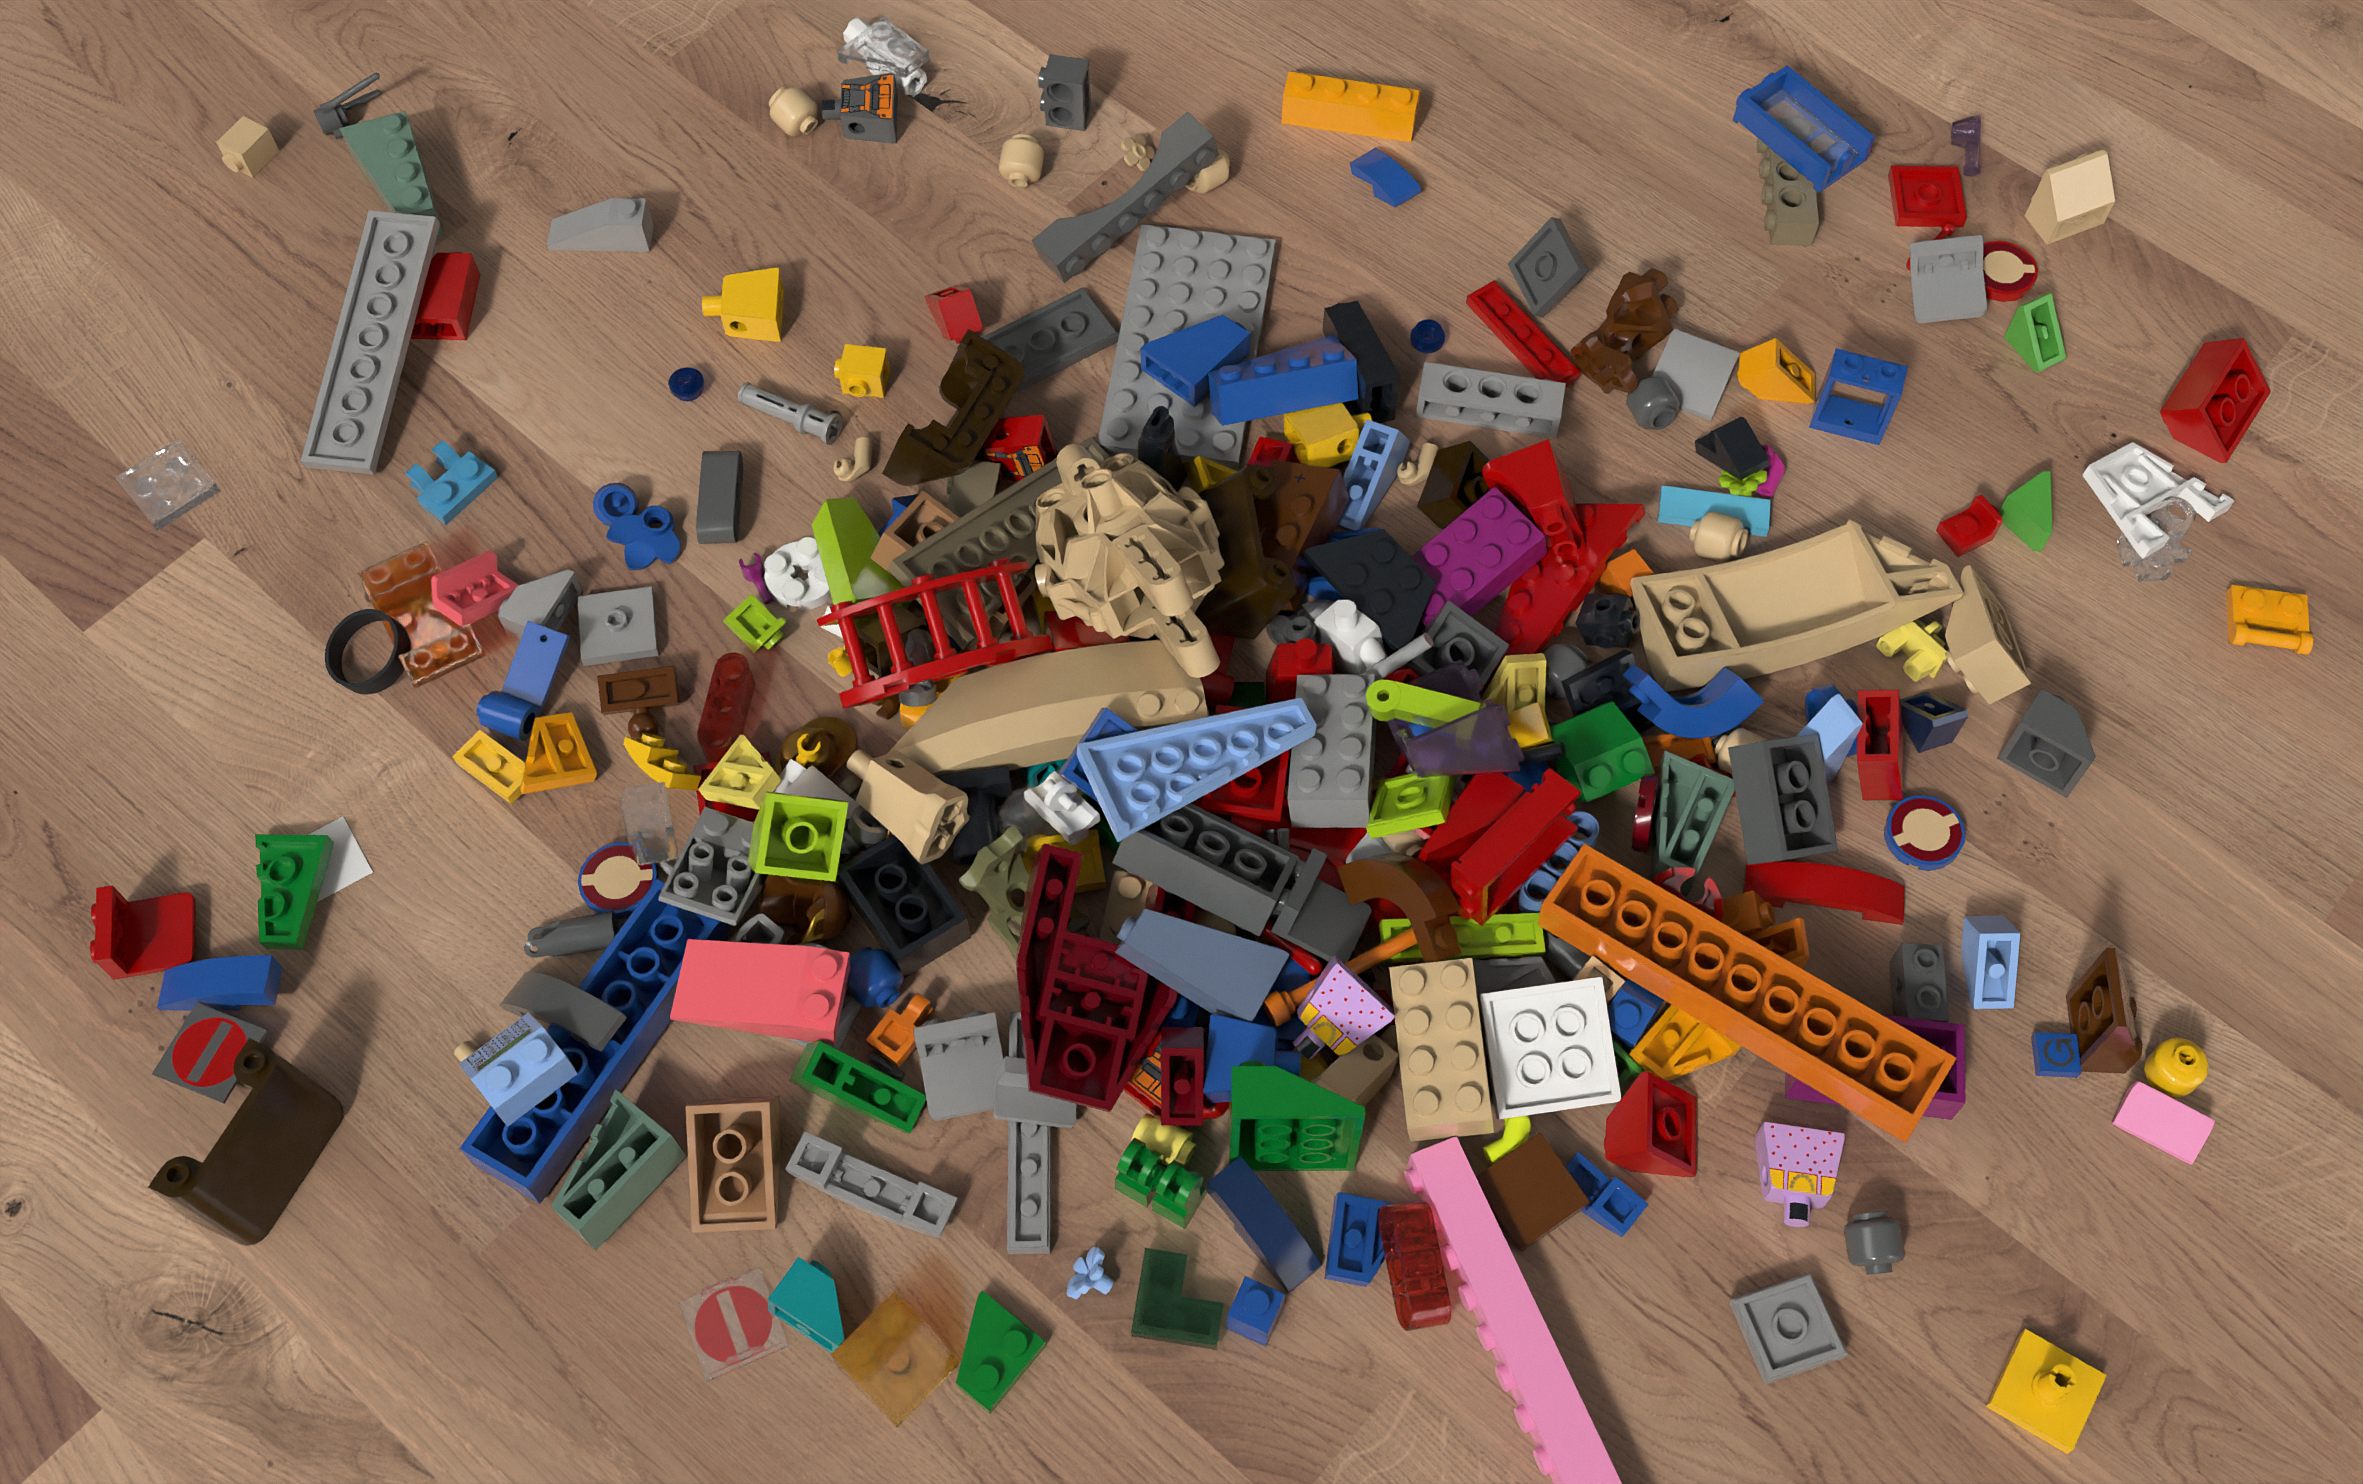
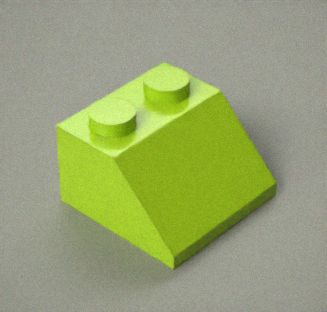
M766 791L753 825L748 864L755 873L836 882L849 802Z

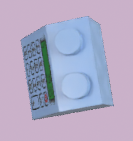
M529 1012L459 1063L460 1067L507 1127L577 1075L567 1056Z

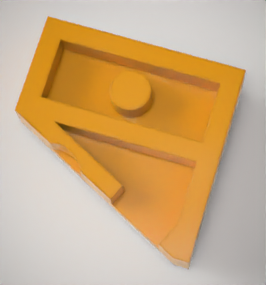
M568 712L535 718L520 789L521 793L527 794L594 782L597 771L573 713Z
M1671 1004L1630 1052L1629 1056L1645 1071L1670 1081L1732 1057L1739 1052L1742 1046Z

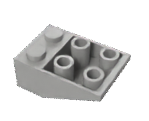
M704 807L659 895V901L736 926L761 892L764 882L769 875L755 873L748 864L754 823Z

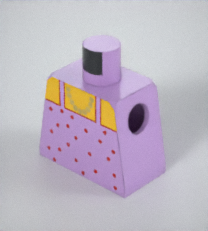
M1334 955L1297 1010L1298 1018L1307 1028L1293 1044L1309 1060L1325 1044L1342 1057L1391 1022L1395 1015L1392 1007Z
M1770 1122L1762 1124L1755 1135L1762 1196L1766 1201L1784 1204V1224L1792 1227L1808 1226L1810 1208H1824L1831 1199L1845 1133Z

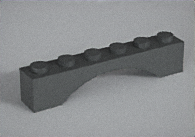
M1186 112L1162 132L1159 147L1152 163L1141 179L1125 194L1093 212L1057 219L1032 239L1039 258L1064 283L1072 276L1080 274L1089 262L1098 255L1105 253L1113 242L1124 233L1133 230L1142 218L1150 212L1157 210L1165 199L1176 190L1185 187L1194 175L1213 163L1215 158L1219 156L1214 136L1189 112Z

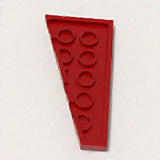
M1575 503L1583 536L1575 538L1578 549L1562 556H1556L1553 547H1547L1546 545L1547 554L1511 584L1495 631V635L1508 643L1509 647L1486 681L1483 690L1487 689L1505 656L1541 653L1552 636L1558 637L1564 628L1562 622L1571 610L1576 611L1606 570L1605 562L1614 549L1623 546L1628 539L1626 533L1634 522L1639 523L1646 514L1642 504Z

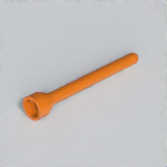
M1410 928L1344 964L1356 975H1359L1417 944L1414 931ZM1318 978L1289 993L1285 990L1278 993L1275 990L1266 996L1262 1006L1274 1027H1278L1291 1020L1290 1015L1296 1013V1007L1300 1006Z

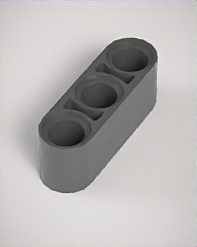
M703 451L696 518V532L699 544L738 542L743 486V457L741 451Z

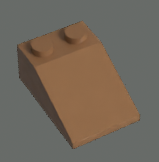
M780 1096L701 1099L685 1106L692 1233L776 1229L778 1224L782 1139Z

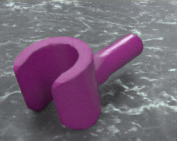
M753 553L756 563L751 566L744 565L742 558H740L739 564L744 578L756 585L764 604L771 603L773 599L764 583L763 576L765 570L760 555Z

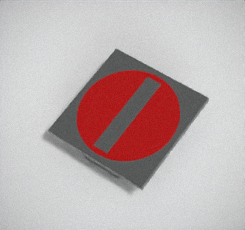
M197 1002L152 1075L225 1104L239 1081L233 1072L237 1055L249 1038L262 1043L268 1030Z

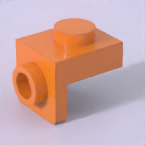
M1754 890L1723 898L1724 915L1721 922L1744 936L1771 928V925L1776 923L1771 904L1768 901L1765 902Z

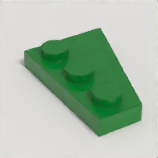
M255 834L256 847L260 850V864L256 865L257 878L261 881V898L258 900L259 943L266 949L303 950L334 841L327 835Z

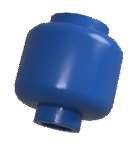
M865 947L850 957L847 987L861 1006L871 1008L879 1005L880 1008H885L899 998L900 992L898 990L903 983L904 976L884 949L872 950L871 947Z

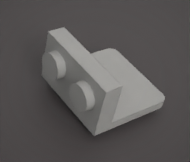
M1982 235L1910 243L1914 319L1917 323L1976 318L1986 315L1987 301L1983 273Z
M975 1011L964 1015L962 1019L947 1022L943 1019H934L923 1023L922 1027L913 1028L931 1119L940 1121L993 1110L995 1072L1004 1060L995 1012L987 1014L983 1011Z

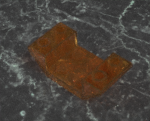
M427 541L357 572L374 608L397 620L405 627L409 634L411 651L398 657L414 688H418L486 656L470 623L461 627L433 608L431 579L434 575L443 571ZM382 621L394 645L392 627L388 621Z

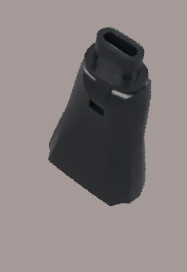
M1158 406L1149 417L1138 440V460L1165 478L1177 492L1184 483L1187 473L1175 443L1174 419L1169 415L1166 407Z

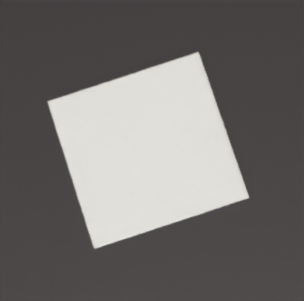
M344 817L309 834L327 835L334 841L317 902L373 873Z

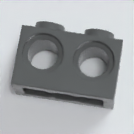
M1050 54L1046 68L1041 67L1038 79L1039 88H1043L1040 110L1045 112L1046 126L1085 131L1091 110L1089 60Z

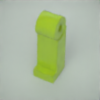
M1384 679L1373 682L1366 691L1367 706L1370 714L1375 719L1390 721L1397 718L1454 734L1456 747L1471 750L1481 717V703Z

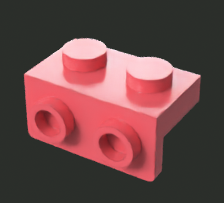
M490 550L432 577L433 608L459 626L464 627L498 611L502 602L509 598L516 586L519 585L498 571L497 554Z

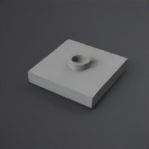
M652 586L577 596L580 653L583 666L659 656L655 595Z
M1811 1273L1733 1298L1729 1302L1764 1385L1843 1359L1848 1355Z

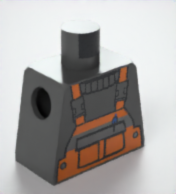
M895 73L844 80L841 83V99L822 100L823 120H841L843 136L847 139L891 144L897 142L898 93Z

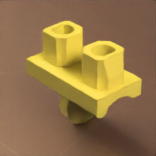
M1916 619L1914 622H1909L1882 635L1876 645L1877 649L1886 657H1892L1900 650L1904 652L1909 659L1905 662L1903 669L1905 674L1915 682L1928 675L1934 679L1941 673L1942 666L1947 661L1945 653L1948 651L1943 648L1946 643L1937 636L1942 629V625L1937 621H1933L1928 626H1925L1919 619Z

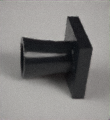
M1009 767L935 776L942 782L963 791L968 796L967 814L969 815V820L954 838L952 858L954 864L972 866L978 851L1001 836L996 806L1014 804Z

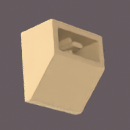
M2102 149L2091 154H2082L2075 160L2067 163L2052 165L2042 174V179L2031 198V203L2025 217L2047 245L2104 224L2115 203L2107 152Z

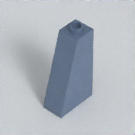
M1144 909L1135 919L1128 916L1116 935L1122 941L1115 953L1213 1015L1250 1023L1255 1018L1290 955L1282 949L1148 909Z

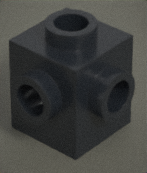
M1588 593L1575 623L1586 645L1607 649L1612 647L1628 648L1633 633L1635 634L1639 629L1640 617L1639 613L1635 611L1628 595Z

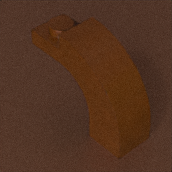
M1385 853L1337 867L1350 906L1379 897L1392 901L1403 910L1411 923L1424 963L1438 962L1462 954L1457 941L1456 931L1452 927L1448 914L1459 911V905L1445 881L1424 862L1404 854Z

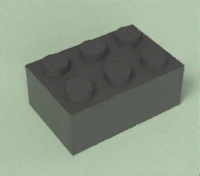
M1818 734L1728 747L1748 865L1838 851Z

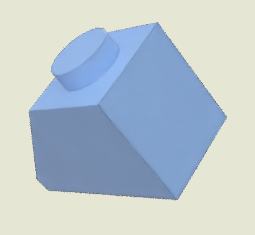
M2004 915L1964 916L1961 957L1970 1004L1973 1009L2014 1008L2021 933Z

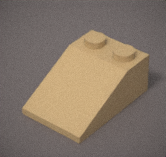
M1971 565L1963 568L1959 581V586L1964 594L1960 599L1954 601L1945 637L1950 651L1946 652L1945 656L1955 673L1963 672L1964 680L1970 691L1974 695L1980 693L1990 705L2031 684L2005 608Z

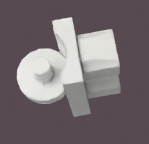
M1054 771L1043 783L1024 791V798L1071 846L1076 845L1089 836V828L1100 822V814L1076 792V786L1066 779L1064 780Z

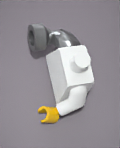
M1318 599L1303 604L1304 608L1298 611L1296 616L1293 614L1289 617L1278 615L1266 626L1267 634L1275 645L1292 643L1286 633L1289 623L1296 617H1307L1316 625L1317 632L1315 637L1317 644H1329L1332 646L1337 671L1341 674H1363L1388 657L1385 652L1380 628L1374 621L1358 611L1354 602L1350 600H1337L1334 602Z
M803 734L797 741L798 756L795 760H789L779 775L782 781L773 792L849 802L839 860H845V858L851 857L852 853L865 850V846L883 841L888 831L886 827L814 766L808 769L804 767L807 762H814L820 757L821 742H818L814 750L806 751L803 747L809 740V734Z

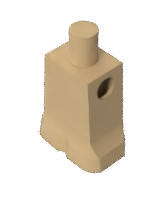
M859 749L848 759L847 768L863 780L856 802L895 835L921 865L941 857L950 847L961 828L968 822L967 794L954 786L942 782L896 750L872 758L865 751Z
M1389 1025L1379 1037L1373 1034L1346 1055L1339 1056L1321 1075L1310 1082L1361 1106H1365L1391 1079L1399 1058L1396 1025Z

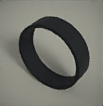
M364 609L354 612L335 627L328 639L325 649L327 671L333 680L355 693L368 695L381 692L397 681L408 664L411 652L409 634L401 623L382 611ZM376 621H388L394 633V647L389 661L373 678L360 683H348L342 671V656L348 641L363 626Z

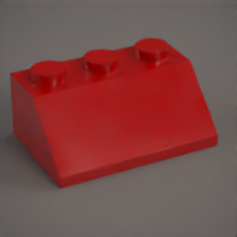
M2244 338L2204 342L2160 410V414L2173 439L2219 463H2227L2271 391Z

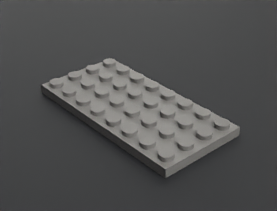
M1141 224L1097 442L1107 454L1129 453L1138 458V440L1154 409L1158 406H1164L1168 409L1169 415L1174 419L1175 443L1182 463L1201 456L1227 468L1239 469L1246 421L1222 426L1211 412L1210 393L1195 407L1141 370L1140 348L1150 341L1224 315L1233 322L1242 324L1250 333L1249 356L1243 362L1257 358L1276 240Z

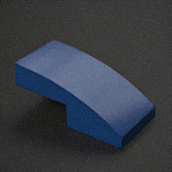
M1377 148L1350 162L1352 175L1371 184L1374 197L1393 207H1397L1421 192L1420 186L1399 163Z
M1579 1152L1565 1166L1591 1203L1581 1212L1620 1237L1626 1234L1648 1206L1646 1201L1615 1176L1610 1179Z

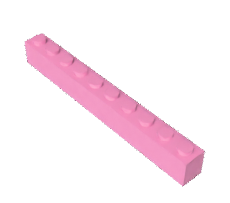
M1457 1136L1410 1154L1407 1165L1408 1170L1404 1171L1406 1182L1414 1195L1419 1193L1425 1208L1422 1209V1215L1431 1233L1437 1231L1443 1244L1440 1247L1442 1260L1449 1272L1453 1270L1456 1272L1461 1286L1458 1287L1460 1299L1467 1311L1473 1310L1480 1324L1476 1327L1479 1340L1486 1351L1492 1350L1499 1365L1495 1367L1497 1379L1505 1392L1511 1391L1518 1406L1514 1408L1516 1420L1523 1433L1530 1432L1537 1447L1533 1450V1454L1541 1473L1544 1476L1549 1474L1553 1484H1622Z

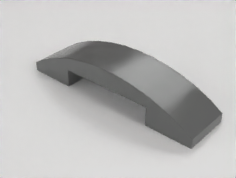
M533 971L525 972L500 1003V1006L508 1012L520 1017L529 1012L534 1018L567 1031L576 1041L599 1051L604 1049L627 1018L623 1013L593 995L560 979Z

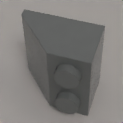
M1448 600L1417 636L1419 637L1424 633L1429 634L1434 645L1403 665L1405 669L1410 668L1417 674L1419 681L1428 690L1474 701L1509 647V644Z
M2041 689L1997 759L2067 798L2096 756L2077 708L2066 703L2060 696L2050 694Z

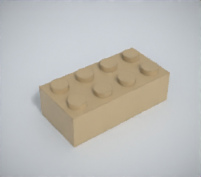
M1472 958L1389 967L1406 1124L1410 1142L1494 1133Z

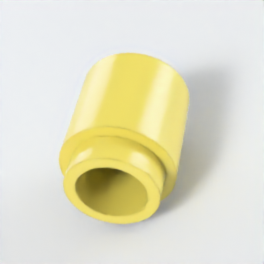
M1146 1113L1138 1123L1132 1139L1137 1138L1146 1143V1147L1149 1150L1154 1151L1156 1149L1162 1152L1164 1157L1161 1164L1166 1167L1173 1160L1178 1161L1185 1167L1196 1149V1144L1192 1142V1132L1179 1125H1161V1115L1159 1114L1154 1117Z

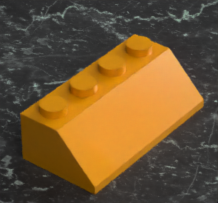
M1288 71L1283 93L1281 124L1411 142L1421 89Z

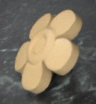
M1135 134L1132 138L1125 137L1121 141L1122 149L1127 152L1124 155L1125 162L1129 166L1137 164L1139 170L1146 171L1151 164L1150 160L1155 156L1153 148L1149 145L1145 146V138L1139 134Z

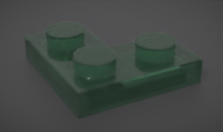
M1145 1248L1131 1337L1217 1350L1223 1303L1182 1297L1187 1254Z

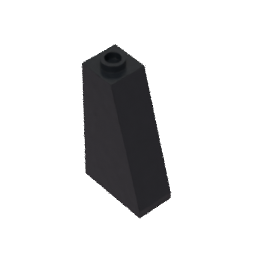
M1358 300L1338 303L1324 308L1322 330L1325 337L1334 335L1357 361L1358 399L1351 400L1356 415L1369 413L1372 421L1376 423L1395 420L1400 375Z

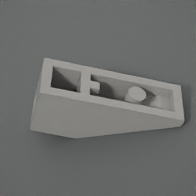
M610 198L554 218L551 221L547 248L548 250L650 252L654 224L646 198Z

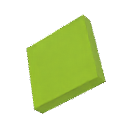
M1453 765L1379 781L1366 825L1370 838L1373 839L1446 823L1457 780V774Z

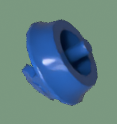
M609 483L597 491L593 500V509L597 518L603 524L611 527L619 518L625 515H637L639 500L629 486L622 483Z

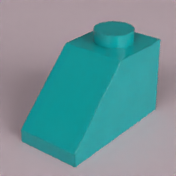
M798 1257L768 1297V1312L837 1358H840L844 1352L845 1339L835 1282L831 1278L832 1273L818 1261L811 1260L808 1263Z

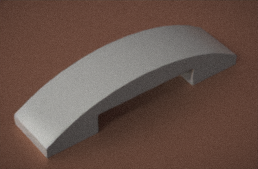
M805 1131L786 1167V1171L791 1175L848 1205L893 1224L937 1238L941 1237L958 1201L957 1197L919 1181L918 1185L845 1154L842 1147Z

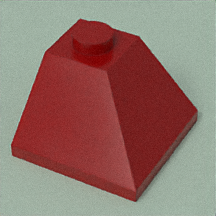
M1649 1071L1641 1072L1606 1118V1136L1604 1138L1605 1159L1630 1172L1695 1177L1697 1097Z

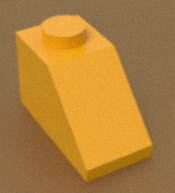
M1777 338L1740 353L1739 369L1737 371L1739 383L1758 399L1801 404L1815 402V373Z

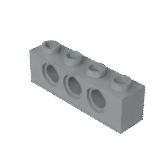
M1424 362L1416 417L1556 439L1566 383L1554 382L1549 379L1540 380L1521 377L1515 374L1488 372L1477 368L1455 367L1444 363Z

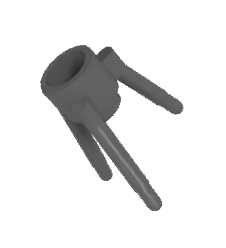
M379 73L370 75L331 101L321 104V108L314 110L318 123L325 135L334 133L336 139L343 137L339 128L349 123L345 112L381 95V91L376 89L341 105V103L380 78Z

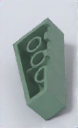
M406 111L339 128L356 164L358 163L369 183L371 182L378 196L386 204L390 212L436 217L440 223L437 237L445 235L418 141Z

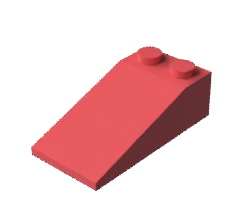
M688 939L670 1020L808 1042L820 1040L827 1045L835 1046L850 972L849 952L799 945Z

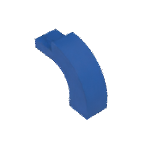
M1634 664L1623 674L1633 685L1628 691L1642 703L1637 711L1664 731L1685 738H1706L1729 731L1746 720L1764 702L1740 676L1725 667L1704 688L1688 696L1669 695L1646 672Z

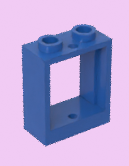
M1836 348L1817 395L1809 428L1880 445L1902 395L1908 366ZM1836 381L1886 395L1881 407L1830 395ZM1845 421H1850L1852 425L1846 424Z

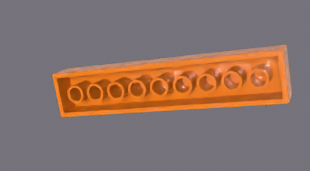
M1585 843L1541 904L1538 921L1540 927L1589 956L1596 957L1604 965L1905 1143L1957 1059Z

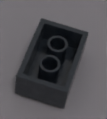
M895 835L888 837L838 867V879L847 898L880 947L889 954L901 970L904 978L971 938L966 916L930 864L927 862L921 865Z

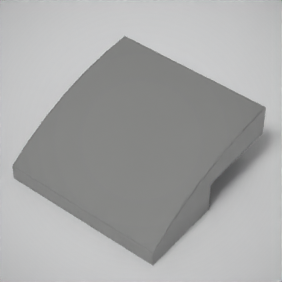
M1673 329L1652 377H1661L1668 382L1678 398L1679 410L1711 421L1738 361L1740 352Z

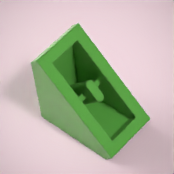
M2047 292L2019 305L2004 338L2033 371L2040 372L2067 359L2052 293Z
M2042 471L2008 495L1999 510V514L2003 519L2002 523L2036 552L2042 551L2052 534L2050 471Z

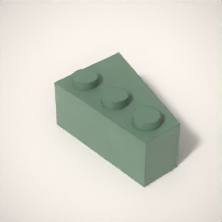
M1664 751L1656 773L1658 775V786L1654 809L1650 881L1657 874L1670 868L1690 867L1697 869L1695 876L1686 880L1682 885V894L1688 897L1734 793L1735 786L1734 780Z
M617 1090L614 1091L609 1100L612 1105L602 1124H596L590 1135L593 1140L582 1160H576L551 1205V1208L563 1222L595 1251L686 1157L670 1133Z

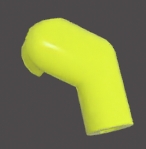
M1528 1115L1503 1119L1505 1121L1503 1138L1483 1146L1484 1156L1491 1166L1528 1140L1531 1130V1120Z

